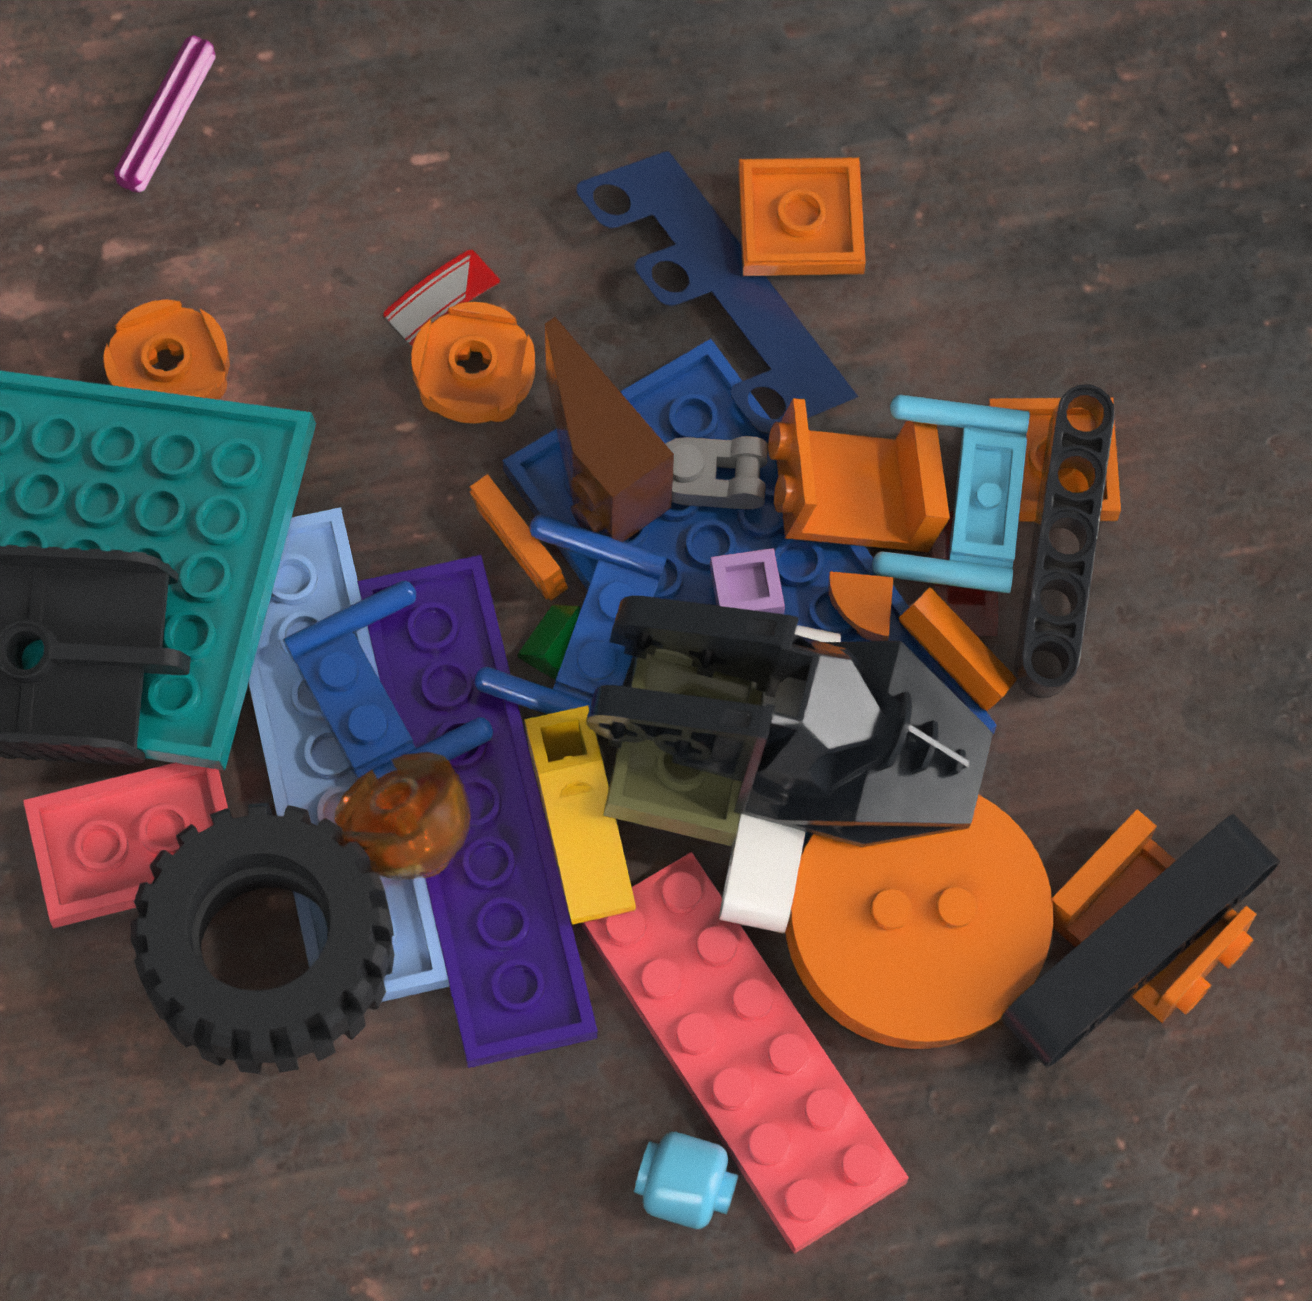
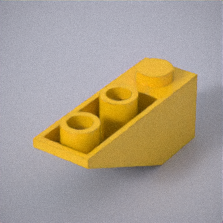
M588 705L525 719L529 752L572 925L636 910L616 818L603 816L609 786L596 733L586 724L589 712Z

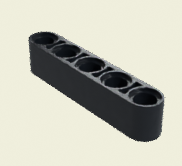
M1091 384L1077 385L1069 389L1061 397L1049 422L1014 663V673L1019 686L1027 694L1037 698H1049L1060 693L1075 676L1080 664L1115 418L1114 405L1110 396L1101 388ZM1072 408L1088 410L1096 420L1097 429L1086 432L1075 429L1067 418V410ZM1063 468L1079 470L1085 475L1088 482V490L1082 493H1073L1066 490L1058 479V471ZM1057 528L1071 531L1078 539L1079 552L1074 554L1058 552L1052 547L1049 540V531ZM1047 589L1061 591L1070 602V614L1065 616L1049 614L1040 602V593ZM1037 651L1053 653L1061 663V676L1055 679H1047L1038 675L1031 664L1032 653Z
M1235 814L1228 816L1022 993L1003 1013L1001 1020L1046 1069L1050 1068L1261 885L1277 868L1280 860Z

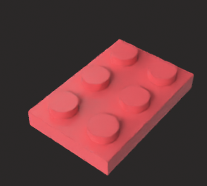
M171 763L23 800L52 927L57 928L136 908L134 900L140 883L147 882L152 884L154 880L150 864L159 852L166 850L171 855H174L180 849L176 838L177 834L191 824L196 827L199 833L213 826L210 814L228 808L219 770Z

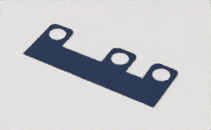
M669 151L578 183L576 187L578 196L601 225L608 228H617L653 215L675 243L673 246L643 256L635 262L637 274L659 302L668 306H675L712 292L771 370L739 382L731 389L732 399L755 429L762 433L770 434L772 425L775 422H781L784 416L783 414L777 419H766L757 415L751 409L748 403V395L753 389L758 387L769 388L777 392L785 402V412L793 398L805 399L807 418L858 398L855 391L767 277L743 276L741 244ZM601 185H613L622 189L630 199L629 210L621 215H612L604 212L596 205L593 199L594 190ZM662 261L676 263L686 271L689 277L688 287L681 292H670L662 289L655 283L652 277L653 266Z

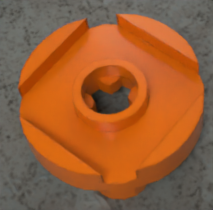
M169 299L156 300L144 303L130 310L115 325L117 332L111 338L109 347L106 343L103 354L104 368L109 385L217 400L226 392L228 385L227 375L230 367L227 342L220 325L207 312L200 309V313L193 309L184 308L181 301ZM168 349L172 356H184L183 360L178 362L177 367L173 370L164 371L163 369L152 367L158 363L157 353L161 350Z
M465 302L449 307L448 314L439 317L433 323H431L430 319L417 333L411 353L412 373L420 393V399L428 410L439 413L450 420L472 424L489 421L502 422L510 419L515 414L517 405L526 398L533 385L535 377V350L529 334L527 337L525 331L517 325V319L507 310L496 305L483 302ZM471 352L482 353L483 363L489 366L485 370H480L479 373L471 374L466 373L465 368L457 366V361L468 360Z

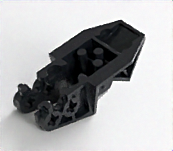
M628 596L620 601L610 642L625 646L624 654L646 660L647 654L654 656L656 649L676 651L693 659L691 666L698 668L696 674L712 678L716 671L756 682V690L766 692L765 696L775 698L779 683L788 677L806 681L797 717L775 712L776 706L768 703L762 706L619 685L599 686L594 691L586 724L597 734L608 738V745L621 748L622 742H642L646 739L654 741L655 745L661 750L674 755L672 763L741 781L734 812L859 847L957 831L970 827L993 733L901 641L821 642L796 635L795 631L799 617L648 596Z

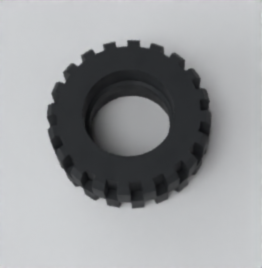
M255 803L248 805V816L232 818L229 808L210 814L213 826L199 833L196 827L191 824L176 835L180 849L174 855H171L166 850L159 852L150 864V869L154 876L152 884L147 882L140 883L134 900L139 918L131 921L130 941L136 952L134 963L139 978L159 1019H163L167 1023L171 1034L183 1046L187 1048L194 1045L198 1048L202 1059L218 1066H222L226 1059L235 1061L239 1072L260 1074L262 1063H276L279 1073L299 1069L297 1058L314 1052L318 1062L336 1053L333 1041L343 1034L353 1040L365 1028L364 1013L368 1008L378 1010L386 994L384 978L386 975L392 974L395 956L392 945L394 932L385 889L379 873L373 872L368 854L357 841L347 843L344 838L343 829L327 818L320 820L318 825L311 823L308 810L288 805L285 808L284 816L272 815L269 803ZM280 888L297 892L315 902L326 920L327 941L315 963L292 982L268 990H243L231 987L215 979L206 967L201 949L204 933L217 912L234 898L257 889Z

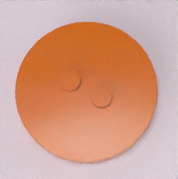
M978 795L972 823L968 829L866 847H859L813 834L801 853L792 907L785 930L786 941L795 969L805 988L825 1012L838 1023L864 1038L887 1046L904 1049L939 1048L964 1041L989 1028L1001 1019L1007 1008L1034 984L1046 960L1052 938L1053 901L1051 900V888L1040 856L1024 831L998 806Z

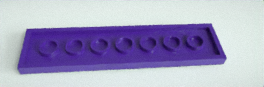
M482 555L357 581L361 600L403 580L410 582L416 590V600L413 604L368 625L380 682L408 730L414 746L418 748L478 717L487 719L493 728V736L488 742L404 783L468 1068L598 1039L594 1014L518 704L481 692L475 687L474 683L476 673L485 666L510 674Z

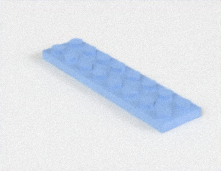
M340 507L291 518L249 678V687L277 816H284L285 808L291 805L308 810L311 823L318 825L320 820L327 818L343 829L344 838L347 843L355 841L359 843L369 856L373 872L379 873L385 889L394 936L392 937V945L395 954L392 974L386 975L384 978L386 994L382 1000L384 1002L449 987L447 971L404 784L370 801L368 800L358 778L355 777L283 642L284 638L361 601L357 575ZM368 626L354 632L379 678ZM293 891L310 968L318 959L326 944L327 924L321 909L315 902Z

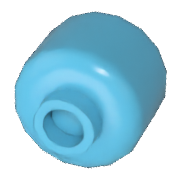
M669 1132L661 1139L659 1144L649 1141L640 1166L634 1193L643 1195L644 1209L651 1216L689 1228L701 1229L710 1222L714 1211L727 1215L738 1175L726 1172L728 1156L722 1146L679 1132Z

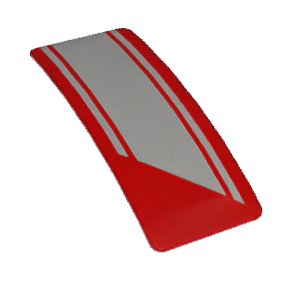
M467 250L412 287L388 307L383 315L401 336L413 346L417 333L430 319L431 323H433L439 317L448 314L449 307L459 303L470 302L488 289L499 284L500 278L475 251Z

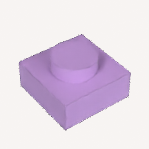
M774 548L711 557L710 571L717 606L784 614L785 605Z

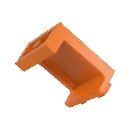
M1138 809L1051 899L1053 901V928L1074 947H1077L1176 861L1151 839L1157 826ZM1245 906L1239 914L1232 909L1138 991L1133 998L1161 1023L1176 1008L1185 1015L1188 1014L1211 988L1212 985L1204 979L1219 962L1229 969L1252 944L1254 939L1247 934V931L1257 914L1248 906Z

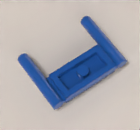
M538 514L530 523V533L534 538L599 560L554 687L551 689L488 666L480 668L476 673L474 679L475 687L481 692L544 714L587 705L590 708L596 688L603 685H623L633 657L624 654L625 646L610 642L620 601L628 596L654 597L667 557L551 516Z
M405 580L389 586L283 639L291 659L295 662L298 672L369 801L488 742L493 736V728L490 722L483 717H478L418 748L414 746L408 730L354 632L415 602L416 590L410 582Z

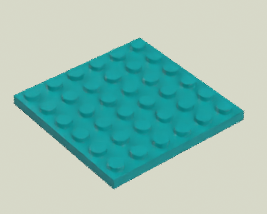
M0 370V546L17 545L19 547L38 546L40 548L59 547L60 549L80 548L81 550L101 549L102 551L142 552L160 559L165 564L168 563L172 569L178 572V582L168 585L162 648L179 650L191 657L190 670L188 675L144 673L137 749L145 753L146 759L225 771L316 427L312 412ZM36 640L25 648L22 654L24 670L33 668L42 659L44 653L42 640Z

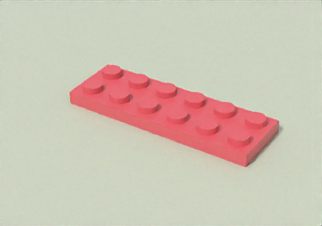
M692 852L632 887L636 910L581 923L583 930L794 1254L907 1183L909 1177L741 925L719 920L722 897Z

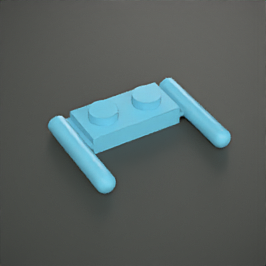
M907 395L895 396L890 404V412L897 420L963 428L949 560L882 551L873 558L872 569L877 576L893 577L894 579L1010 593L1021 503L1029 411Z

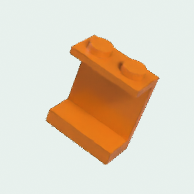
M796 398L792 399L781 422H775L772 425L768 451L770 458L777 460L778 479L774 491V506L777 512L783 513L786 539L929 552L950 519L937 425L906 421L896 439L812 431L808 429L805 399Z

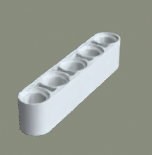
M797 625L795 631L796 635L821 642H840L841 634ZM791 677L786 678L779 683L775 698L765 696L766 692H763L761 705L765 706L766 703L776 706L775 712L797 717L806 681ZM740 814L737 835L731 849L719 920L785 933L792 907L805 831Z

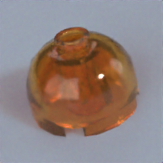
M430 752L405 754L392 759L397 770L389 772L377 779L373 770L361 776L343 794L334 811V820L343 829L344 834L342 837L344 843L347 845L349 842L357 841L368 854L373 872L379 873L381 878L392 881L428 878L440 873L459 852L470 831V801L462 780L454 771L448 759L444 755Z

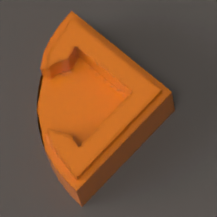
M830 571L828 590L835 610H838L843 619L855 628L857 634L870 641H888L893 577Z

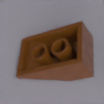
M553 317L545 323L546 382L573 503L571 512L580 527L624 542L671 508L674 454L559 320Z

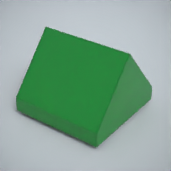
M552 605L520 649L517 657L556 681L581 608L579 606Z

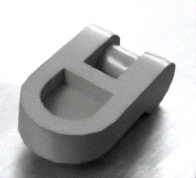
M742 436L733 440L684 437L675 438L665 443L674 454L673 503L735 509H755L764 505L766 485L760 479V468L767 464L768 443L765 440L753 436ZM716 467L735 468V477L730 480L716 479Z

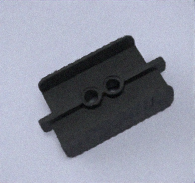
M17 545L0 546V757L6 759L23 758L26 760L43 759L55 762L57 760H64L73 763L84 761L91 764L102 762L109 765H118V763L137 765L145 762V753L137 749L144 673L188 675L190 670L191 657L179 650L162 648L168 585L178 582V572L172 569L168 563L165 564L160 559L142 552L102 551L101 549L81 550L80 548L60 549L59 547L40 548L38 546L19 547ZM36 640H42L44 645L42 659L33 668L24 670L22 654L25 648Z

